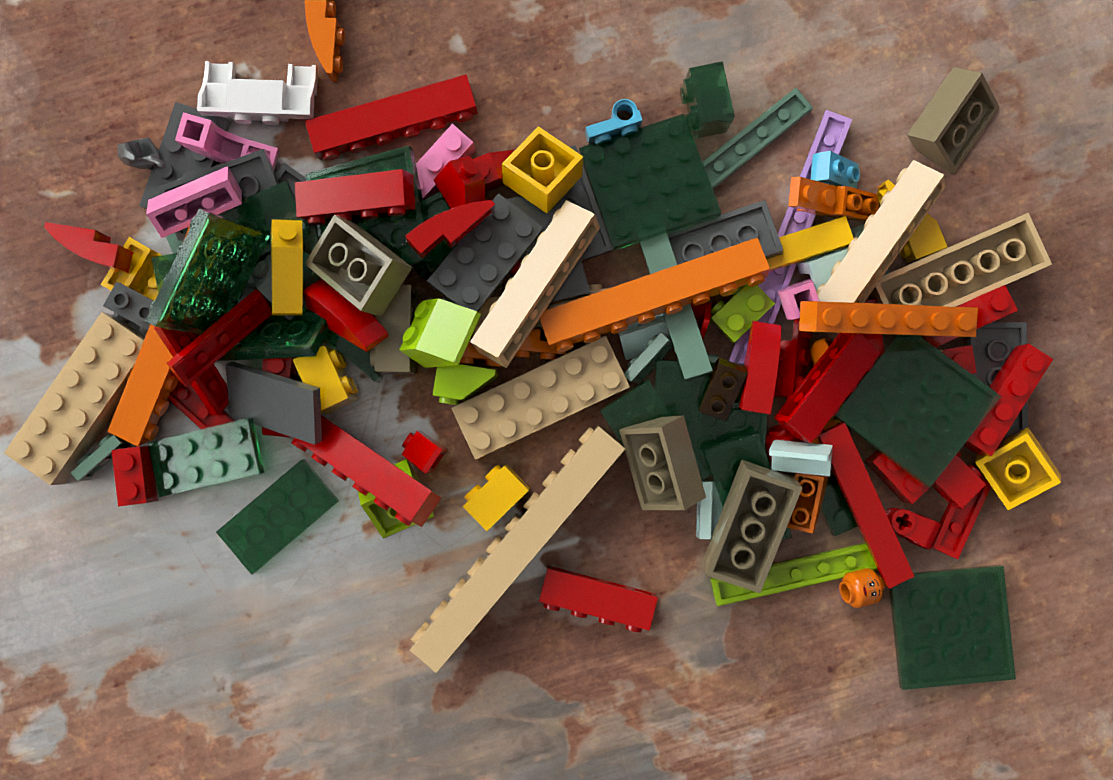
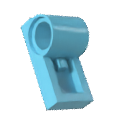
M621 99L614 104L611 119L587 126L585 136L588 145L592 143L603 145L612 140L611 137L622 134V137H627L637 133L638 129L641 128L643 120L635 103L629 99ZM622 110L628 111L631 114V118L629 120H621L618 118L617 113Z
M832 151L815 153L812 155L811 180L857 189V182L860 179L859 164Z

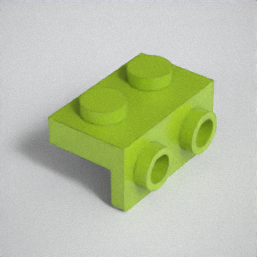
M747 284L738 287V290L731 294L732 297L726 303L720 300L711 309L712 316L709 323H714L732 343H735L751 327L752 321H758L775 304L758 285L749 287Z

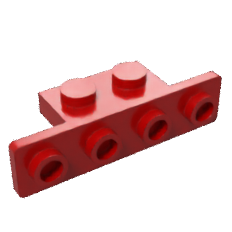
M800 318L794 319L792 340H785L780 343L774 398H787L788 400L806 377L807 366L811 359L808 349L809 338L812 337L813 332L799 331Z

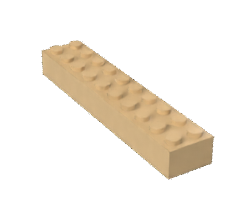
M599 426L594 430L589 427L579 439L582 445L576 452L572 449L569 450L560 461L564 465L558 473L552 471L542 482V485L545 487L539 495L534 492L523 506L527 510L522 516H519L517 513L505 527L508 531L503 538L498 535L486 549L489 555L485 559L480 556L467 572L470 575L468 580L460 579L448 594L451 600L448 603L443 600L431 614L430 618L433 621L430 625L425 621L411 638L414 644L409 651L435 673L439 671L625 450L623 446Z

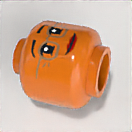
M869 568L846 573L839 585L842 599L854 608H862L879 603L885 589L882 578Z

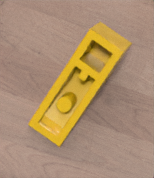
M272 220V315H302L303 237L302 221Z

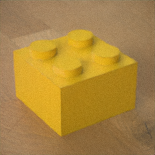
M539 126L502 163L503 184L545 213H548L582 177L583 156Z
M324 345L293 359L302 382L320 388L321 413H331L358 400L356 395L359 392L358 386L354 378H349L344 369L348 365L341 351L337 352L336 349Z
M1029 427L1003 440L992 456L977 455L975 461L1007 510L1061 483L1060 472Z
M499 464L496 465L485 476L488 482L483 487L478 484L464 496L467 500L463 505L464 509L486 531L530 489L507 464L502 468Z

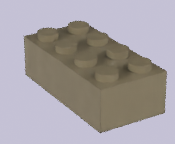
M741 460L702 561L706 576L757 593L761 592L802 490V486L796 478Z

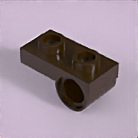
M718 357L712 369L713 373L710 376V383L700 403L699 412L726 421L747 376L746 366Z

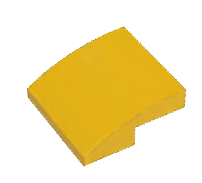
M129 237L123 246L133 252L129 274L110 269L101 285L111 291L115 283L119 282L159 303L175 262Z

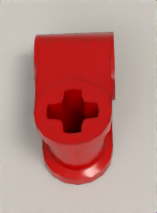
M892 507L885 510L896 535L905 538L914 545L931 551L941 528L940 523L906 509ZM897 517L902 520L900 525L896 522Z

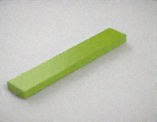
M866 542L772 563L760 593L710 577L716 606H721L840 579L848 572L869 568L873 571L878 569Z

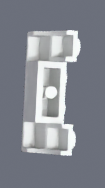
M205 61L204 78L197 101V111L202 116L231 117L239 124H251L252 121H262V123L267 125H279L280 121L288 122V119H313L314 95H317L318 67L316 65L303 67L288 64L287 83L285 84L283 80L235 79L236 65L233 62H229V64H214Z

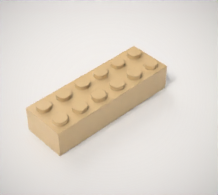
M1026 213L884 275L869 295L870 300L877 299L878 304L956 307L1050 266L1052 263L1030 214Z
M101 312L4 454L49 485L65 484L72 475L71 472L78 466L76 464L77 461L88 452L115 413L145 336L127 323L114 318L111 314Z
M604 336L451 409L476 460L630 388L607 337Z

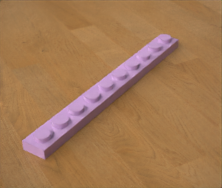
M828 110L824 112L800 177L811 179L813 154L832 151L839 155L852 119ZM788 206L777 233L778 236L782 237L810 228L815 214L797 211V208ZM797 263L770 271L765 281L758 285L775 303L758 322L774 324L781 306L778 291L788 287ZM751 327L735 342L728 361L744 366Z

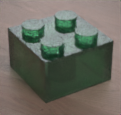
M723 61L689 68L686 78L683 79V87L680 88L682 104H687L689 113L685 116L688 131L693 132L694 139L727 132L735 115Z

